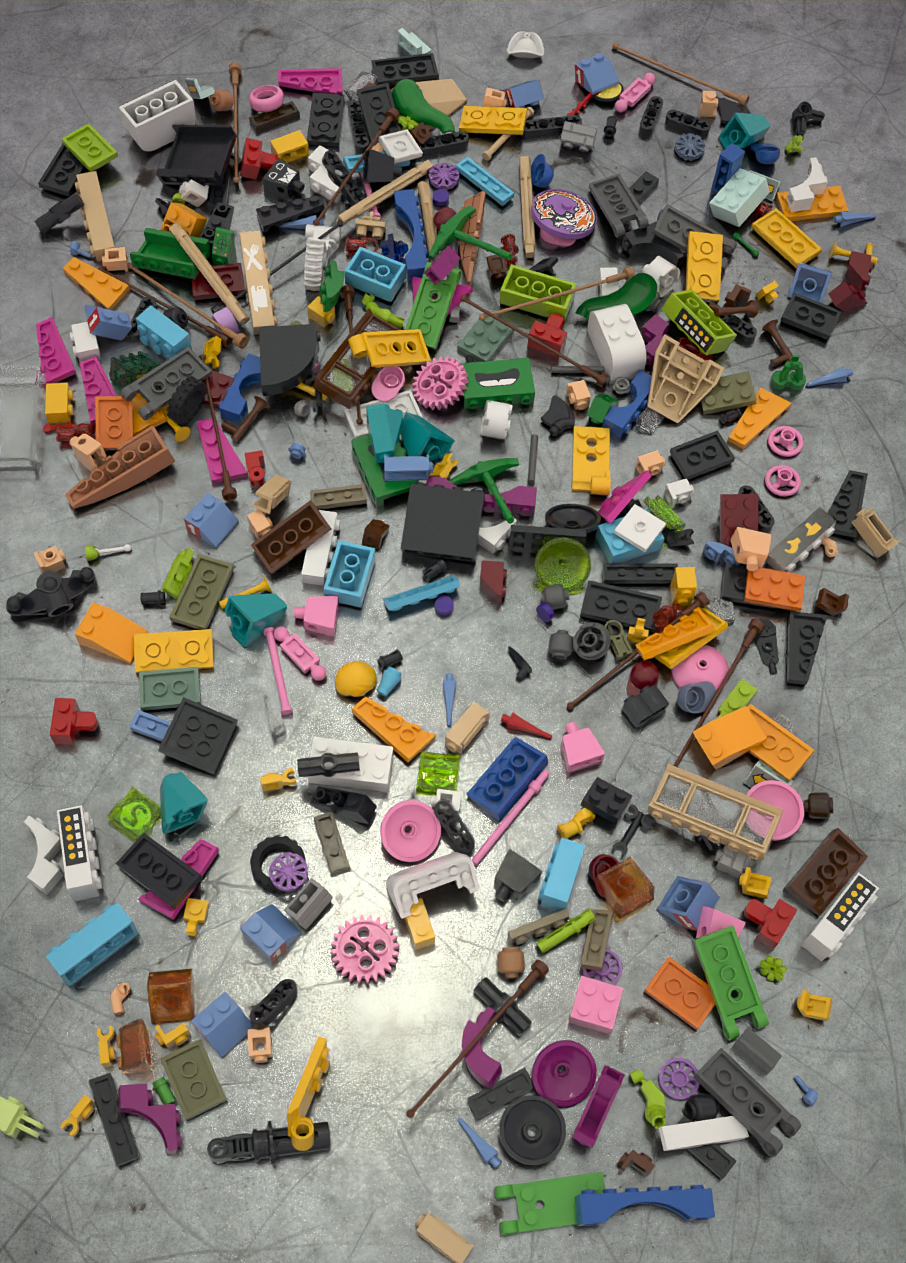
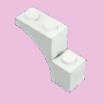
M319 145L308 157L309 169L314 172L309 177L310 189L331 200L339 187L331 181L328 171L322 163L325 152L329 150ZM340 193L333 202L338 203L340 201Z
M816 157L809 160L807 167L808 179L796 187L789 188L786 201L791 212L810 209L814 201V195L824 193L828 180L824 176L822 166Z
M514 518V522L511 524L505 521L493 527L480 528L478 544L492 554L497 550H501L508 537H510L511 525H516L517 520Z
M28 816L24 823L35 835L38 851L35 865L27 878L31 884L48 895L64 876L60 871L61 866L52 860L61 850L60 833L54 829L51 831L47 829L46 824L38 817L33 819L31 816Z

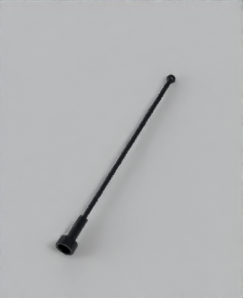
M339 220L335 226L318 237V239H323L338 227H342L343 222ZM306 247L272 270L270 276L305 252ZM247 289L240 293L238 296H234L237 299V301H239L238 299H240L242 296L248 293ZM216 304L211 308V312L214 314L227 306L225 304L221 306Z

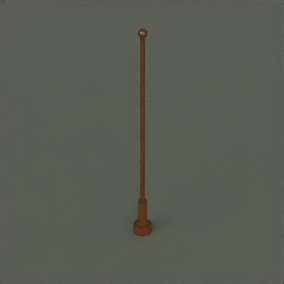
M393 107L387 110L385 113L386 119L365 151L372 148L381 133L386 131L391 122L397 121L400 116L398 110ZM365 152L319 217L313 221L314 226H319L320 220L364 159Z
M103 266L98 267V270L124 282L125 284L129 285L130 288L141 293L142 295L154 298L158 304L166 307L167 309L173 308L167 305L166 303L158 300L157 298L149 295L148 293L140 290L139 288L131 285L130 283L122 280L121 278L115 276L114 274L106 271ZM188 316L189 321L205 329V332L214 337L218 336L221 338V345L229 347L232 344L233 339L226 334L219 332L209 325L205 326Z
M345 285L341 289V297L345 299L349 330L351 332L353 330L352 298L355 296L353 286ZM352 354L353 370L357 372L356 358ZM354 379V385H356L358 381ZM359 401L358 404L356 405V406H357V417H358V419L356 420V423H357L358 425H362V424H363V419H361L360 401Z
M462 295L460 297L461 302H466L472 305L478 310L484 312L490 317L496 319L502 324L508 326L514 331L520 333L526 338L532 340L538 345L544 347L545 349L551 351L557 356L563 358L569 363L580 368L581 372L597 380L596 384L600 387H603L604 383L606 382L609 376L608 374L602 372V374H599L585 365H580L570 358L564 356L558 351L552 349L546 344L540 342L534 337L528 335L522 330L516 328L510 323L504 321L503 319L497 317L491 312L485 310L479 305L468 300L465 295Z
M200 355L199 358L205 363V355ZM207 377L205 384L223 469L224 489L222 490V497L225 501H232L237 498L236 488L232 487L229 471L226 470Z
M699 592L694 596L695 601L680 612V616L670 624L672 626L680 621L679 618L684 615L689 616L697 607L705 608L710 604L709 598L703 592ZM636 650L573 702H569L567 708L572 710L575 704L639 654Z
M752 619L748 625L750 631L741 644L740 652L694 731L701 727L744 651L749 648L756 634H761L764 630L765 625L760 620ZM693 732L673 766L677 767L695 737Z
M536 959L531 965V973L518 986L517 992L412 1109L407 1110L406 1116L411 1119L415 1116L416 1110L521 992L524 993L538 977L543 978L549 972V968L544 962Z

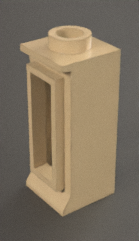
M275 474L256 491L255 495L262 498L253 504V508L270 514L271 509H274L285 497L289 496L292 481Z
M874 507L867 511L864 508L855 514L857 518L851 523L878 558L900 542L892 536L874 512Z
M473 702L445 736L446 747L450 751L461 755L462 749L464 750L485 725V722L489 721L490 712Z
M431 1211L427 1215L423 1213L415 1224L418 1227L416 1233L454 1263H463L474 1245L466 1244L468 1240L437 1216L431 1217Z

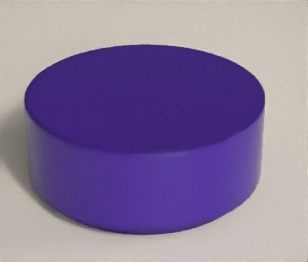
M443 189L434 191V204L438 206L446 205L449 202V193Z
M440 596L436 599L435 610L438 614L446 616L452 613L454 602L450 597Z
M541 603L536 607L538 616L544 622H549L554 618V611L547 603Z

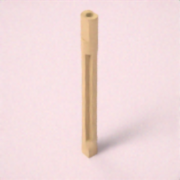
M522 156L519 158L523 240L526 258L535 257L534 249L536 245L534 220L531 215L533 203L531 160L529 156Z
M429 160L419 164L338 215L336 221L341 220L343 225L394 195V191H400L426 175L434 165Z
M421 181L418 183V192L428 253L430 254L437 234L433 223L434 216L429 184Z
M174 223L169 229L239 323L246 324L250 318L186 231L179 224Z

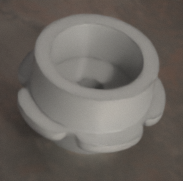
M618 378L613 384V389L618 394L628 393L630 390L629 381L626 378Z
M306 400L297 402L294 407L295 414L298 417H306L310 412V404Z

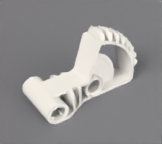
M306 225L305 238L307 246L304 265V284L306 290L319 291L320 285L324 284V269L328 264V259L339 248L341 228L338 227L323 239H318V237L332 227Z

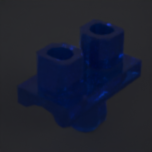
M392 233L388 234V240L380 242L383 253L389 252L383 256L400 262V257H404V254L409 250L408 245L403 243V241H398V243L394 241Z

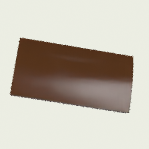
M310 500L253 542L251 546L269 572L273 574L332 530V528L316 505Z
M839 828L834 829L827 835L784 889L817 915H821L868 856Z

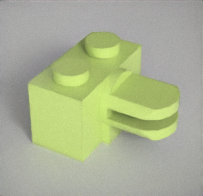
M0 1096L1 1132L16 1139L21 1130L38 1138L40 1134L24 1126V1123L27 1122L43 1130L45 1125L28 1117L29 1113L24 1110L26 1106L11 1096L5 1099Z

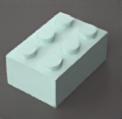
M740 168L709 202L713 217L740 227L770 193L767 179Z

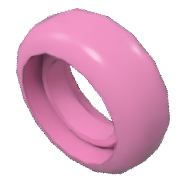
M275 85L257 87L249 95L250 106L258 112L276 110L284 102L283 91Z

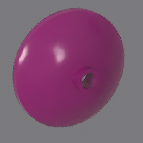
M571 1040L556 1041L546 1046L536 1057L532 1068V1081L537 1093L560 1107L571 1106L585 1099L593 1089L597 1077V1067L592 1054L583 1045ZM564 1066V1069L559 1072L558 1067Z

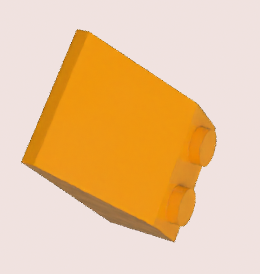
M92 602L76 630L75 636L80 645L131 664L134 659V634L148 633V630L114 610Z
M747 706L710 721L693 731L694 736L716 770L768 740Z

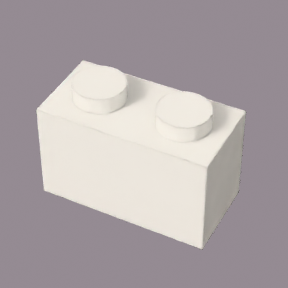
M88 322L71 325L73 332H70V338L72 343H75V346H72L74 356H78L80 362L94 356L98 360L101 359L97 337L90 334Z

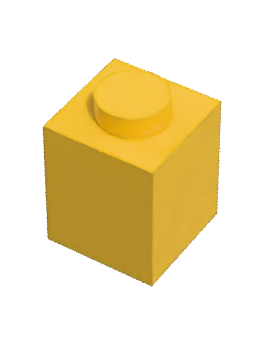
M318 296L307 306L308 318L325 328L335 319V308L333 307L330 311L323 312V305L320 304L321 297Z

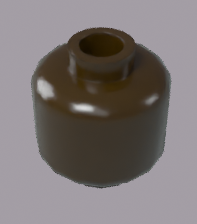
M826 792L810 793L808 800H804V812H808L809 817L812 819L829 818L830 814H833V797H829V794Z

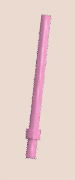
M543 769L539 776L530 782L527 786V791L471 859L474 865H478L531 797L540 791L541 785L550 775L547 770Z

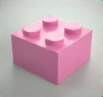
M581 976L568 1023L610 1035L613 1030L623 988Z

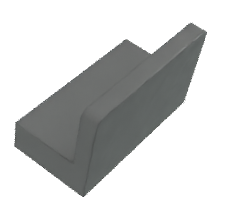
M749 1027L746 1028L734 1043L735 1047L767 1074L782 1057L780 1053Z

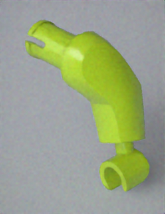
M365 293L362 303L366 305V311L370 308L373 314L399 329L403 327L404 318L391 314L388 309L380 308L377 303L373 302L375 297L372 294L368 296Z
M637 1069L631 1072L630 1075L634 1084L642 1083L639 1089L646 1099L645 1117L652 1126H655L656 1129L665 1126L666 1109L664 1094L651 1079L646 1081L641 1070Z

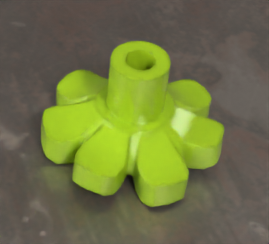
M400 116L398 118V123H401L403 126L402 131L407 129L413 130V128L418 126V123L415 120H411L409 116Z
M801 135L793 136L792 141L790 140L787 146H785V150L788 153H791L793 150L800 153L803 150L800 146L803 137Z
M772 955L767 956L766 960H761L759 964L761 974H768L767 979L769 981H774L775 978L777 981H781L784 977L783 974L787 971V967L782 965L783 961L780 958H774Z

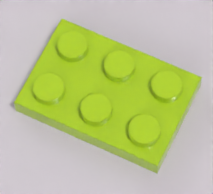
M89 123L61 138L62 143L90 172L118 157L117 151Z

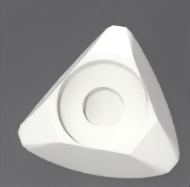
M520 31L511 38L507 53L521 58H537L544 55V47L541 38L536 33Z

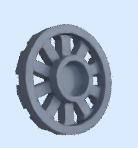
M691 133L683 134L675 142V151L684 159H697L705 151V142L698 135L695 136Z

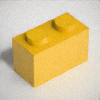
M300 130L270 141L271 153L287 163L309 155L308 142Z
M68 383L46 384L45 415L49 424L71 422V415L74 414L71 400H74L73 390H70Z
M676 567L670 584L672 605L685 607L692 603L697 589L695 567Z
M422 898L418 899L419 903L411 906V916L404 918L415 950L435 944V934Z

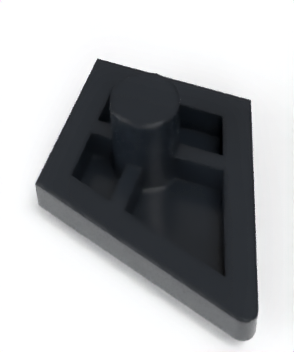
M556 257L545 258L529 270L539 273L547 271L548 274L554 272L552 267L559 260Z

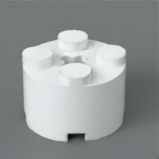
M657 256L650 264L645 265L642 273L649 274L655 279L657 292L661 298L667 296L672 291V284L674 281L677 283L680 276L679 268L661 256Z
M487 400L484 408L485 413L482 418L481 436L506 439L507 431L510 428L511 420H509V415L512 412V405Z

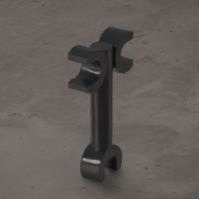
M312 371L308 376L310 379H305V385H313L319 372L314 373ZM315 389V401L312 404L313 412H316L317 406H321L323 412H325L326 403L322 400V393Z
M630 804L629 809L634 814L629 815L626 812L624 814V818L627 821H632L621 841L616 842L612 847L613 853L616 848L623 850L622 858L626 856L628 851L627 845L639 825L644 831H649L650 826L646 825L645 821L648 820L653 823L655 820L650 814L645 815L643 812L638 811V808L633 804Z

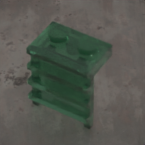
M138 351V355L129 353V357L120 355V359L111 357L109 377L112 382L123 389L135 382L138 375L147 374L161 364L149 357L147 353Z

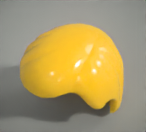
M351 661L344 664L337 671L335 687L343 696H364L368 691L374 689L377 681L376 672L366 662Z

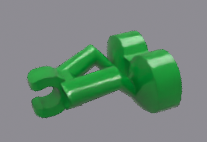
M792 355L791 361L785 363L782 371H775L772 374L771 385L775 389L781 390L785 387H790L798 391L804 388L806 376L803 374V363L798 362V355Z

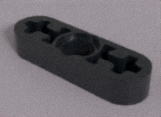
M658 96L650 98L639 126V131L643 135L653 133L662 111V98ZM648 114H653L655 117H649Z
M669 110L666 114L665 122L672 127L699 136H707L709 134L711 124L707 120L677 110ZM685 121H689V122H691L692 124L687 125V124H685L684 122H685Z
M145 297L141 300L131 320L132 329L129 331L128 336L132 341L140 340V334L136 332L138 326L136 317L146 310V306H152L157 309L156 301L152 297Z
M748 485L740 487L738 494H757ZM758 496V507L761 510L758 512V530L769 532L772 530L775 520Z
M447 799L437 801L434 813L455 846L462 853L471 852L475 846V839L456 809ZM441 804L444 807L448 806L447 813L449 816H451L452 813L454 814V816L448 818L446 822L444 821V819L447 818L446 814L444 812H439ZM457 821L460 823L461 828L458 831H451L449 823ZM463 830L466 832L463 833L464 839L466 841L470 840V847L468 848L467 846H461L462 839L460 836L457 839L455 838V836L460 835L463 832Z
M284 979L280 981L250 1012V1023L254 1029L262 1030L268 1027L296 998L298 991L294 980ZM272 1001L279 1002V1005L276 1007L268 1006Z

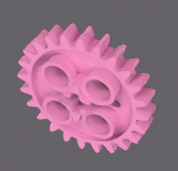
M440 356L439 361L433 358V363L427 361V366H421L422 371H417L419 376L413 377L415 380L412 383L414 397L420 405H424L426 409L430 407L431 410H434L435 406L438 410L441 409V406L447 408L448 403L453 406V400L459 401L458 396L464 395L462 390L467 389L465 384L469 383L467 380L468 374L460 361H456L455 358L450 360L449 356L445 360Z
M362 914L359 921L353 916V923L350 924L346 920V928L338 927L341 934L334 933V938L337 941H331V946L335 947V949L330 951L331 955H336L332 962L339 963L336 966V970L344 969L342 971L343 977L349 974V981L356 977L358 984L361 983L362 979H365L366 983L369 984L370 978H373L375 982H377L378 975L385 978V970L390 973L392 972L390 964L396 965V960L392 957H399V952L395 951L399 948V944L393 943L397 940V935L391 936L393 928L386 929L388 922H384L381 925L380 917L372 921V915H370L368 920H365ZM361 931H367L369 936L367 938H360L358 934ZM350 938H355L358 943L354 942L353 940H350ZM377 944H383L386 948L378 952L374 947ZM361 946L363 948H366L368 946L369 952H367L366 950L361 952ZM347 947L356 949L351 955L344 952ZM372 955H374L375 957L379 958L380 960H379V961H376V960L372 957ZM363 960L372 962L368 968H363L360 964Z

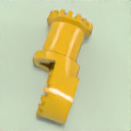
M583 808L571 818V821L563 825L558 824V833H561V838L565 839L577 833L581 834L583 833L582 825H586V822L590 823L596 816L592 811Z

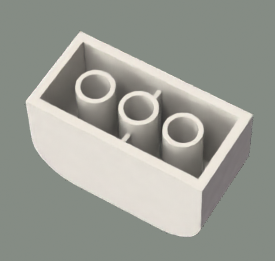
M177 80L119 107L123 127L144 151H153L174 141L177 133L172 125H195L196 122L193 99Z
M621 304L591 311L587 332L600 363L604 366V372L609 375L607 378L609 384H614L618 378L632 380L640 370L644 372L646 364L645 344L628 305Z

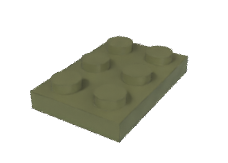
M750 372L720 377L718 383L701 400L703 414L757 404Z
M201 1039L160 1058L185 1120L227 1101Z

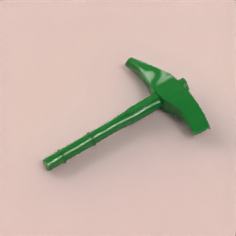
M469 205L440 226V231L428 257L432 260L442 249L456 239L482 248L507 260L512 259V254L462 232L465 222L476 211L475 208Z
M518 458L478 461L477 464L449 480L455 486L484 481L507 523L511 524L514 522L512 512L508 509L505 500L502 498L493 477L504 470L519 466Z

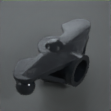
M84 567L81 570H73L68 578H62L56 572H44L38 577L36 582L37 588L29 594L18 592L16 595L9 597L6 602V610L13 616L48 614L49 617L62 615L73 607V602L95 583L94 571L89 567Z

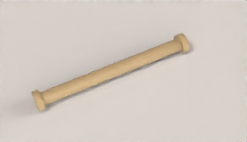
M527 107L526 119L534 115V110L531 107ZM503 134L487 151L482 153L483 159L489 161L492 157L491 155L512 134Z

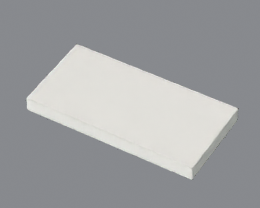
M411 390L398 393L390 401L375 400L361 404L362 425L356 423L358 419L357 406L351 407L350 410L348 408L344 409L345 417L354 438L368 435L367 406L387 404L390 406V409L402 410L403 417L408 412L423 418Z

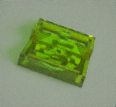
M659 495L653 500L649 496L643 500L656 517L666 523L667 528L677 529L686 525Z
M421 751L416 792L437 795V789L456 791L460 755Z
M132 786L121 803L118 801L106 818L137 840L143 833L146 834L161 817V806Z

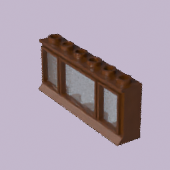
M369 308L316 375L313 388L350 410L354 404H358L361 394L367 392L370 387L369 383L371 381L374 382L379 370H382L384 367H372L368 355L363 358H354L348 340L363 332L396 331L400 329L373 314Z

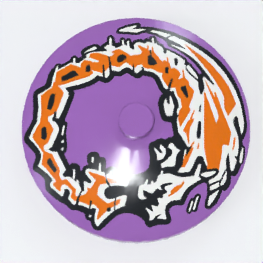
M551 189L543 191L534 198L531 207V215L534 222L548 234L562 239H580L588 236L594 230L597 221L594 207L582 196L567 190Z

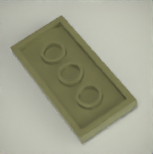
M198 554L169 616L170 621L199 630H207L234 570V564Z

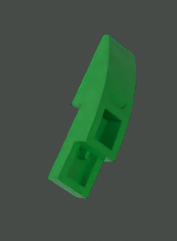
M330 260L329 265L325 266L324 276L326 278L324 284H321L319 294L321 295L320 304L323 305V312L330 311L336 305L344 282V271L337 270V262L334 260Z

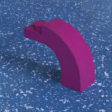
M487 1007L484 1012H480L476 1023L468 1020L462 1035L463 1051L496 1015L495 1010ZM488 1030L465 1055L464 1059L472 1076L483 1086L491 1090L503 1071L501 1063L489 1057L482 1049V1043L489 1032Z

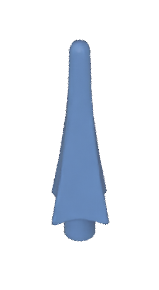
M841 211L840 216L833 217L834 223L840 222V227L859 221L874 219L877 215Z
M314 215L293 222L282 223L283 225L279 228L306 230V225H314L313 221L317 217ZM323 219L320 220L319 226H324Z
M842 366L823 377L808 382L806 386L847 382V377L853 375V370H845V367Z
M447 673L446 680H443L448 726L452 724V707L456 688V680H453L452 673Z
M459 1117V1124L476 1146L486 1165L491 1163L495 1169L499 1167L502 1162L497 1157L498 1151Z

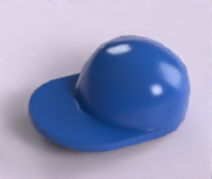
M753 144L750 146V149L755 152L756 160L761 164H773L779 159L780 148L772 144Z
M539 154L531 165L532 185L539 188L547 187L554 177L553 168L547 164L543 154Z

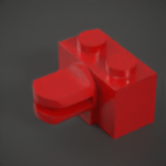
M246 138L242 153L240 176L256 180L260 169L270 170L278 160V156L263 152L262 141Z
M554 313L548 317L545 324L535 321L528 335L562 353L566 345L568 332L561 330L564 318L560 314ZM528 339V347L559 358L556 354Z
M55 698L49 734L54 744L74 745L76 733H79V731H94L97 728L98 720L95 713L79 711L76 699Z
M780 898L772 909L762 902L753 899L747 903L744 915L759 925L760 931L755 940L774 950L798 909Z

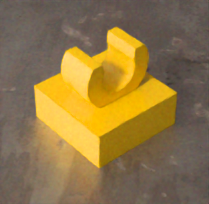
M773 281L755 295L759 300L765 297L769 304L778 297L774 290L779 285L776 281Z

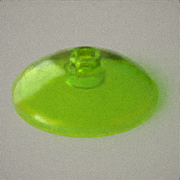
M566 537L555 538L545 543L538 551L534 563L535 573L544 587L562 584L564 589H568L571 592L581 587L588 579L591 571L590 555L587 549L574 539ZM564 559L565 563L560 564L559 560Z

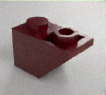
M851 251L845 275L858 289L864 290L865 285L868 286L871 276L868 274L871 273L873 267L871 262L872 255Z
M846 281L828 293L835 307L842 311L868 304L865 299V292L861 288L858 289L853 283L849 284Z
M482 560L480 587L497 604H501L502 597H506V586H503V580H507V569H504V562Z

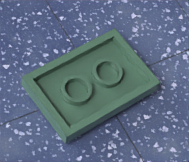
M492 317L485 318L484 321L478 319L457 345V349L467 355H471L472 358L479 362L490 361L514 330Z
M198 667L139 672L141 711L179 707L183 697L200 704Z

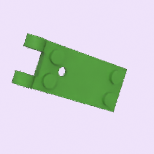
M432 262L426 263L425 270L432 264ZM453 268L449 273L448 280H442L437 285H434L423 274L405 330L421 329L427 348L434 350L437 348L457 283L461 279V269ZM437 294L438 298L432 299V296Z
M730 925L694 939L693 943L720 1015L726 1038L730 1041L740 1037V1032L734 1019L751 1013L752 1021L757 1029L768 1026L767 1015L762 1006L734 926ZM733 990H736L738 992V996L736 998H732L731 992Z
M603 1172L494 1187L496 1200L515 1197L519 1220L500 1222L501 1235L577 1225L574 1197L581 1194L582 1190H594L595 1194L603 1193L605 1189ZM540 1200L544 1203L543 1209L536 1207L537 1201Z

